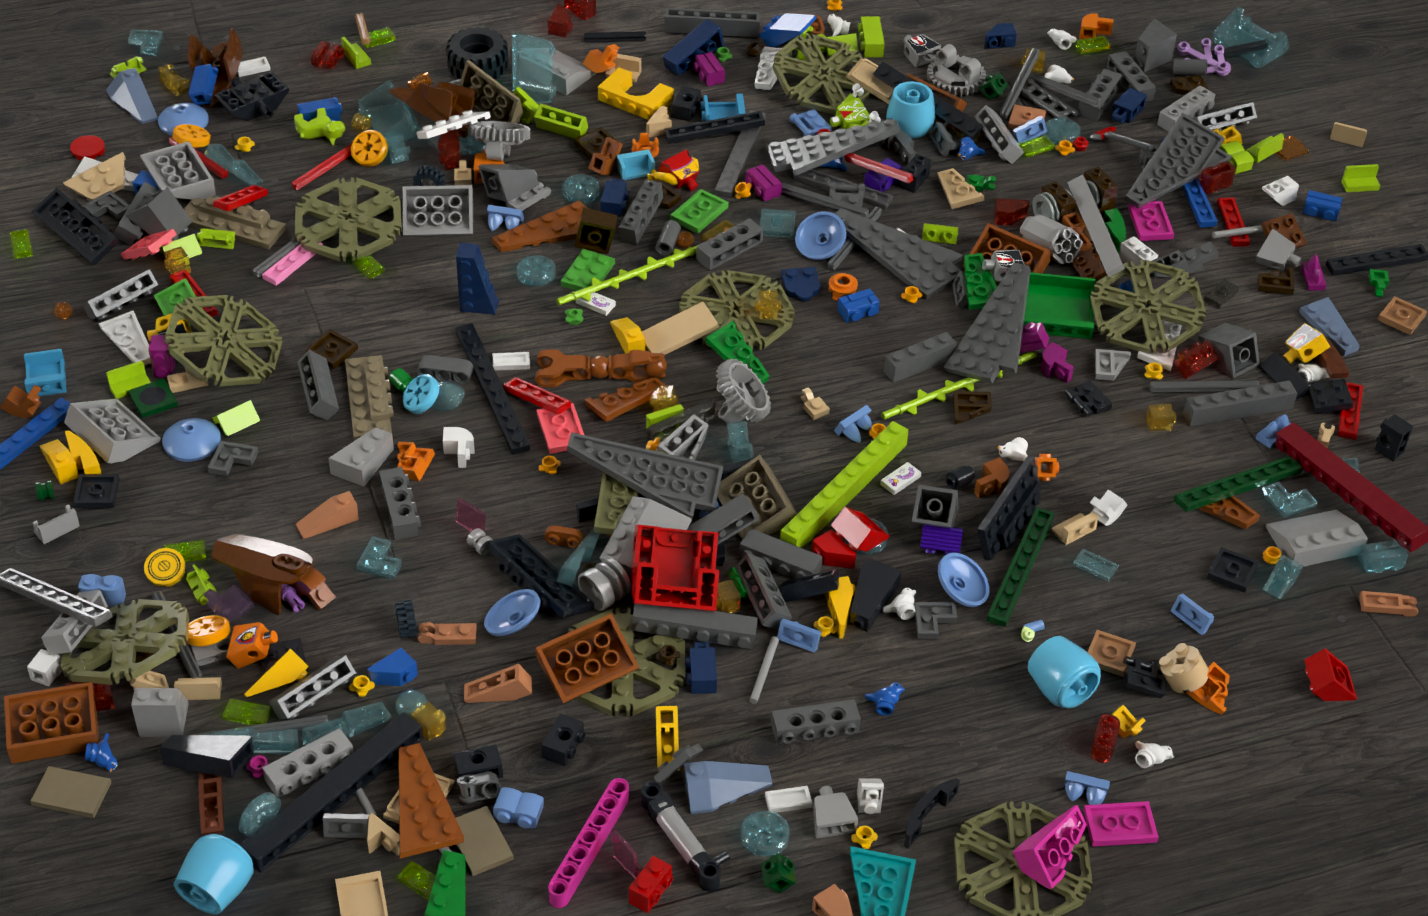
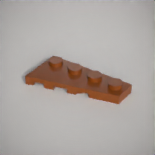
M654 377L635 383L632 388H619L613 394L608 395L606 392L599 394L600 398L592 400L590 397L584 399L585 405L604 421L608 422L667 392V385Z

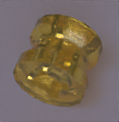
M356 113L352 119V128L360 129L363 132L369 130L372 122L371 117Z

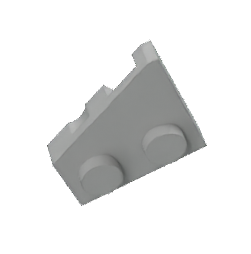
M1096 349L1095 379L1114 381L1129 361L1131 352Z

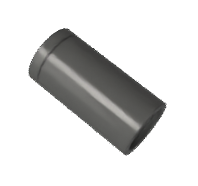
M1174 59L1173 73L1174 75L1206 76L1207 59Z
M666 221L655 246L656 251L660 255L668 256L673 251L681 230V226L676 221Z

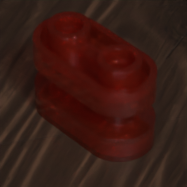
M321 41L312 53L311 64L320 67L323 63L324 68L332 69L336 66L338 60L343 57L344 49L340 44L334 43L330 47L329 42Z
M1105 714L1099 719L1091 756L1100 763L1109 762L1114 752L1120 729V720L1114 715Z

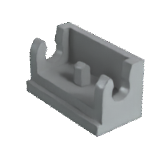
M69 504L65 506L66 513L39 526L37 520L33 522L34 533L43 544L80 526L77 513L74 508L71 509Z

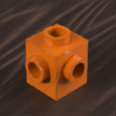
M1039 454V457H1035L1040 481H1050V477H1056V473H1059L1057 458H1051V454ZM1043 463L1047 466L1044 471L1041 470V464Z

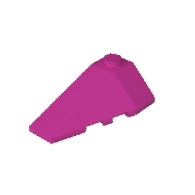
M1078 805L1071 807L1037 831L1013 851L1021 871L1048 889H1052L1064 877L1066 873L1064 867L1068 861H1071L1073 857L1071 854L1074 845L1079 843L1087 825Z

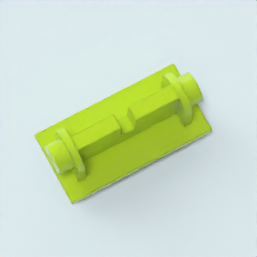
M136 56L127 60L128 66H126L125 62L114 65L110 75L115 78L119 72L136 68L138 74L146 71V68L141 64L143 63L142 58Z
M924 223L922 239L925 241L956 244L959 227Z
M201 228L200 233H197V240H199V246L234 249L235 232Z
M193 564L195 571L189 572L186 580L193 590L197 602L201 605H206L211 598L217 602L218 600L214 594L217 591L212 583L208 582L209 575L203 568L200 570Z

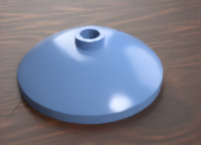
M193 103L171 105L163 110L158 117L159 128L171 136L174 127L178 125L191 124L205 128L209 121L207 111Z
M825 211L814 213L805 218L799 225L795 236L796 246L800 253L809 259H827L836 254L843 246L846 239V227L841 218L834 213Z
M188 418L170 426L163 435L162 444L164 451L171 458L192 462L202 460L213 454L221 442V435L218 427L212 422L200 418Z
M949 553L940 560L938 564L939 580L945 592L953 600L968 607H978L987 600L989 596V583L977 563L960 553Z
M522 589L501 598L491 607L485 617L484 626L488 633L494 636H507L525 628L534 619L539 610L540 598L538 594L530 589Z

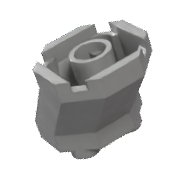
M1041 214L1026 217L1020 227L1022 238L1049 249L1052 257L1051 260L1059 264L1071 263L1082 246L1079 234L1071 227L1064 226Z

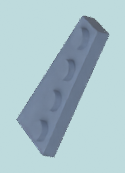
M1329 297L1300 307L1299 313L1317 331L1330 340L1343 356L1358 351L1360 345Z

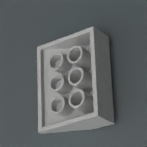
M549 46L528 47L517 54V71L566 96L597 74L589 70L582 62Z
M189 141L140 155L160 190L168 187L175 198L191 200L216 196L214 179Z
M472 185L403 186V236L473 235Z
M118 399L70 403L64 422L94 452L100 455L105 462L111 464L125 461L160 442L161 439Z
M633 496L600 559L601 561L606 558L616 560L626 571L628 577H632L635 525L687 530L692 520L690 517L651 499Z
M1338 510L1266 524L1265 526L1291 569L1363 554L1368 539L1358 523Z

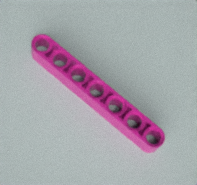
M616 778L610 782L548 885L549 903L553 907L562 908L568 904L629 801V784L625 779Z

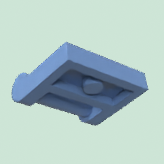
M815 109L798 115L794 113L789 117V121L795 124L804 133V136L817 135L818 131L823 128L831 131V126Z

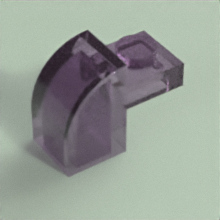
M236 585L230 587L223 595L218 594L212 589L204 593L208 599L207 604L215 615L225 617L229 622L242 617L255 605L248 594Z

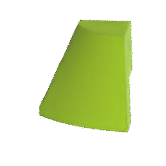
M517 87L513 94L520 98L523 110L521 121L530 124L534 120L539 105L523 89Z

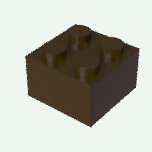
M583 207L574 247L609 254L617 215Z

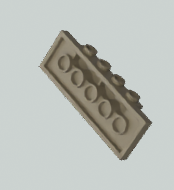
M208 196L206 200L200 198L193 199L184 208L187 215L193 221L188 226L200 230L203 228L235 232V240L268 250L286 230L285 223L270 219V214L264 209L258 211L249 205L225 211L213 207V201L219 199V196Z
M382 355L345 359L354 441L375 427L392 433L390 417H394L393 406L388 405L392 404L391 392L387 393V391H390L389 380H385V378H389L388 367H384Z

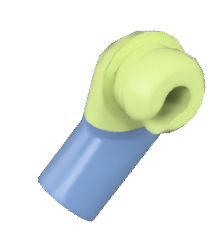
M1038 620L1025 624L1021 631L1022 639L1027 642L1032 641L1035 632L1045 628L1044 622Z

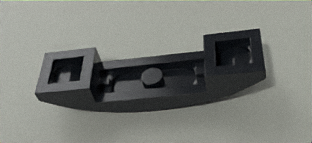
M951 779L937 785L919 800L908 819L904 847L908 849L921 835L922 820L938 802L946 807L958 794L959 779Z

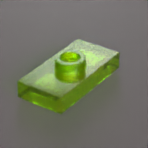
M389 27L368 33L370 44H365L364 46L365 48H370L395 41V35Z
M1105 36L1075 41V47L1081 54L1108 50L1111 45Z
M1045 135L1020 143L1019 146L1024 152L1023 155L1028 158L1054 149L1055 144Z
M28 229L10 232L14 258L33 256Z
M355 255V261L349 256L350 262L369 279L384 272V267L371 255L363 256L360 260Z
M204 540L164 545V548L174 549L179 552L185 562L206 559Z
M230 698L223 713V719L250 725L264 724L271 713V706Z
M411 861L397 876L398 881L429 900L436 876Z

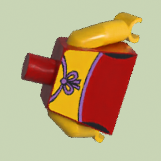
M686 149L663 161L658 172L655 169L651 170V174H647V179L651 181L659 179L673 185L676 189L686 185L690 191H693L698 187L695 181L699 173L698 159L691 157Z

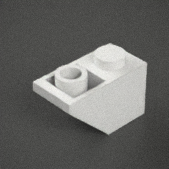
M1286 176L1263 186L1262 190L1284 206L1295 201L1299 184L1289 176Z
M1133 236L1121 243L1119 257L1123 263L1128 262L1130 267L1131 261H1133L1134 265L1138 266L1140 265V260H1143L1145 264V259L1152 261L1158 258V254Z
M859 778L857 789L859 813L873 814L881 812L884 783L881 779Z

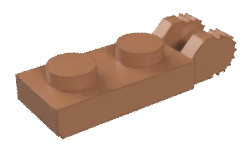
M1369 591L1360 592L1361 611L1403 614L1406 617L1418 614L1417 600L1412 596Z
M424 622L419 625L418 630L421 634L418 635V642L435 645L476 644V623L434 625L431 622Z

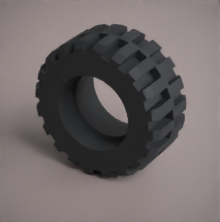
M469 27L466 30L462 29L458 33H454L446 44L447 66L449 71L458 79L462 78L467 60L471 61L493 79L499 78L508 67L507 41L495 30H490L486 27Z

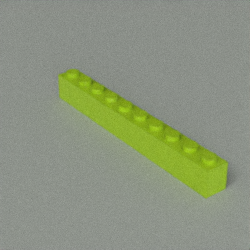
M892 421L781 530L780 540L803 549L907 445L909 429Z

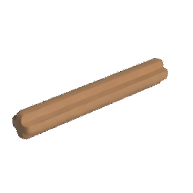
M363 13L356 14L355 18L361 42L363 45L370 44Z

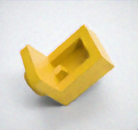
M1124 705L1120 706L1107 718L1123 739L1130 734L1132 737L1137 735L1142 730L1141 725L1146 721L1144 718L1137 721Z

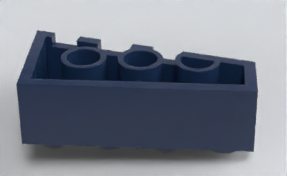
M706 19L662 56L665 68L679 76L693 68L696 55H704L709 52L714 54L718 48L725 47L721 27Z
M460 243L458 248L456 265L459 307L461 312L495 315L499 299L495 295L494 285L490 282V275L485 268V261L478 244Z

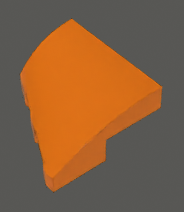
M398 442V467H402L404 474H408L409 479L420 482L435 456L434 450L416 448L414 442Z
M1213 662L1208 667L1209 672L1207 673L1208 679L1206 683L1199 689L1192 692L1188 690L1186 693L1204 707L1222 715L1226 711L1224 702L1228 696L1227 684L1229 683L1230 675Z

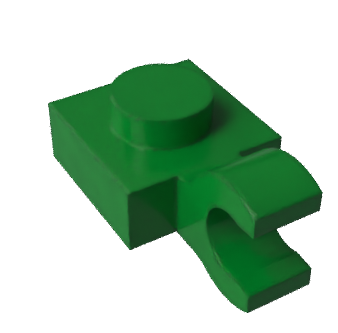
M967 175L966 182L969 185L972 184L976 191L983 192V189L995 190V184L991 183H995L996 177L989 176L984 179V176Z
M1370 269L1368 273L1370 285L1376 286L1375 296L1383 297V290L1389 285L1388 271Z

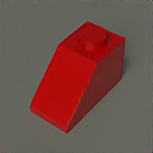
M832 530L813 539L812 552L822 556L823 565L850 569L855 567L856 553Z

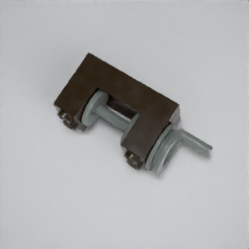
M1098 166L1085 171L1084 178L1103 218L1105 210L1114 209L1119 186ZM1057 181L1042 186L1041 194H1037L1033 198L1032 207L1034 215L1041 214L1058 223L1061 222L1064 215L1076 211L1082 217L1073 195Z

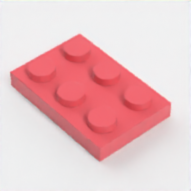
M174 229L144 236L120 255L123 260L130 258L134 260L139 256L143 258L148 254L154 255L160 251L159 247L171 243L172 238L177 234Z
M571 403L569 409L559 415L544 408L537 409V417L550 454L567 451L571 432L584 435L573 403Z

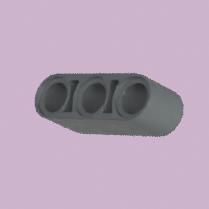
M425 355L420 360L417 375L429 374L440 382L466 384L470 380L473 364L465 359Z

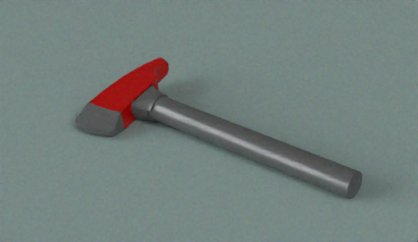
M1115 126L1099 130L1090 136V139L1094 140L1113 139L1149 151L1154 149L1152 144L1113 133L1116 131Z

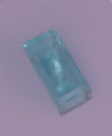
M1396 540L1361 545L1358 558L1361 564H1363L1366 573H1381L1384 570H1400L1404 568L1408 554L1405 548L1401 547Z

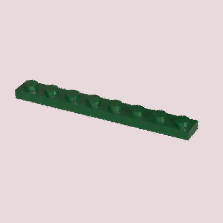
M1291 456L1178 493L1173 501L1185 512L1299 474L1303 467Z
M1036 507L990 608L986 621L1006 627L1054 520V512Z

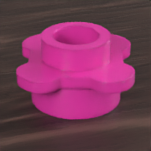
M258 755L247 763L246 768L253 773L254 778L262 777L264 774L263 767L268 765L267 759L264 756Z

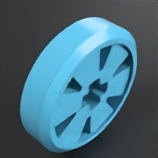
M422 374L414 378L405 389L403 395L404 407L413 414H421L428 410L437 399L439 393L438 381L429 374Z

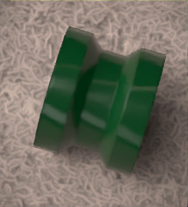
M47 480L45 483L35 482L38 501H43L44 498L55 499L52 480Z

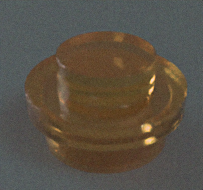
M683 231L679 233L677 243L682 247H689L693 245L694 237L690 232Z
M66 302L58 303L54 309L55 316L60 319H66L73 313L72 307Z

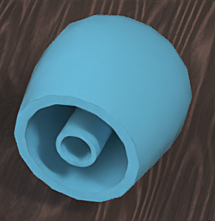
M911 81L898 84L894 88L887 109L886 120L896 119L900 129L910 136L911 139L923 137L931 131L935 120L932 90L920 82Z
M1062 636L1052 637L1042 643L1032 654L1028 662V671L1041 692L1052 704L1060 708H1074L1082 704L1095 692L1100 683L1101 670L1097 661L1087 651Z
M217 834L202 836L188 852L175 879V890L195 908L213 915L220 914L248 884L254 871L252 859L240 845L229 838Z

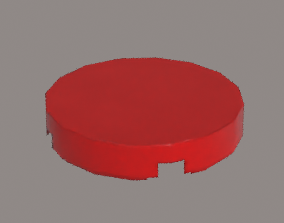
M87 135L75 139L70 145L72 156H75L78 160H83L84 156L96 159V156H101L105 152V144L101 138Z

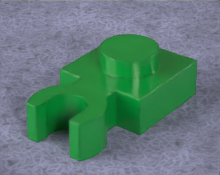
M732 567L728 571V575L732 579L731 584L734 588V593L739 598L750 600L738 572Z

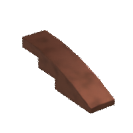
M1325 337L1330 348L1314 358L1315 363L1320 364L1321 368H1326L1330 379L1348 378L1350 372L1343 358L1331 341Z
M199 772L201 835L224 833L222 776Z

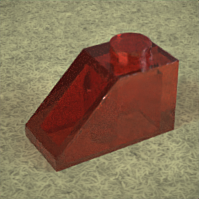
M557 4L548 20V34L566 38L568 33L572 31L573 23L571 22L570 14L561 4Z
M995 198L993 210L994 225L1011 226L1028 215L1030 201Z

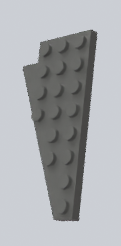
M1182 113L1124 200L1136 208H1140L1228 163L1232 156L1219 149L1225 138Z
M887 119L884 122H872L864 126L857 125L849 129H837L834 132H822L814 136L806 135L803 138H791L783 142L776 141L766 145L775 172L792 169L793 175L797 176L900 132V127L896 119Z
M844 209L834 213L843 221L846 227V236L905 284L917 287L925 300L950 286L960 271H962L955 266L956 263L962 260L963 255Z
M1013 262L945 364V372L988 383H993L1001 370L1017 373L1031 272L1028 265Z
M571 432L567 452L636 490L644 497L686 515L691 520L693 519L694 509L708 512L715 510L723 466Z

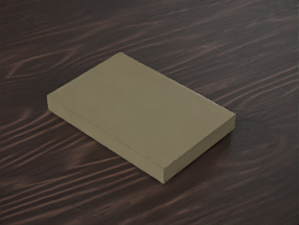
M48 766L31 799V805L95 818L111 785V779Z
M487 806L456 818L464 835V843L456 844L461 854H465V863L472 876L514 860V855Z

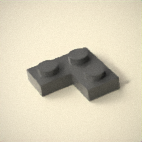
M109 191L83 205L82 208L88 209L92 214L91 217L93 215L99 217L109 212L116 219H120L124 216L130 205L112 191Z
M221 441L208 466V472L228 476L233 463L252 466L259 453L258 447Z
M915 602L918 639H938V623L957 622L955 602Z
M689 744L679 749L672 755L674 759L670 763L666 761L657 768L659 773L654 776V779L659 783L666 781L685 763H689L699 755L703 749L699 744L692 747Z

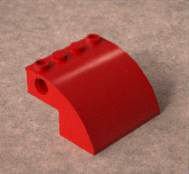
M635 525L632 553L633 602L635 604L716 611L719 570L715 569L718 532Z

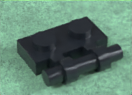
M1091 381L1075 386V391H1072L1071 388L1065 390L1068 400L1071 403H1075L1078 406V410L1088 417L1092 415L1093 411L1099 414L1112 408V402Z
M1135 656L1124 657L1123 663L1128 665L1124 669V687L1162 698L1165 695V677L1160 676L1163 675L1161 667L1154 662L1147 663L1141 661L1140 658Z

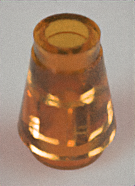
M422 72L407 82L410 91L416 90L420 83L429 86L433 84L429 73Z

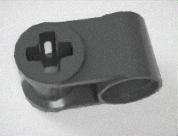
M491 771L463 775L457 779V784L460 786L461 791L459 800L462 803L493 799L499 795L501 790L497 775ZM489 783H494L490 787H485Z

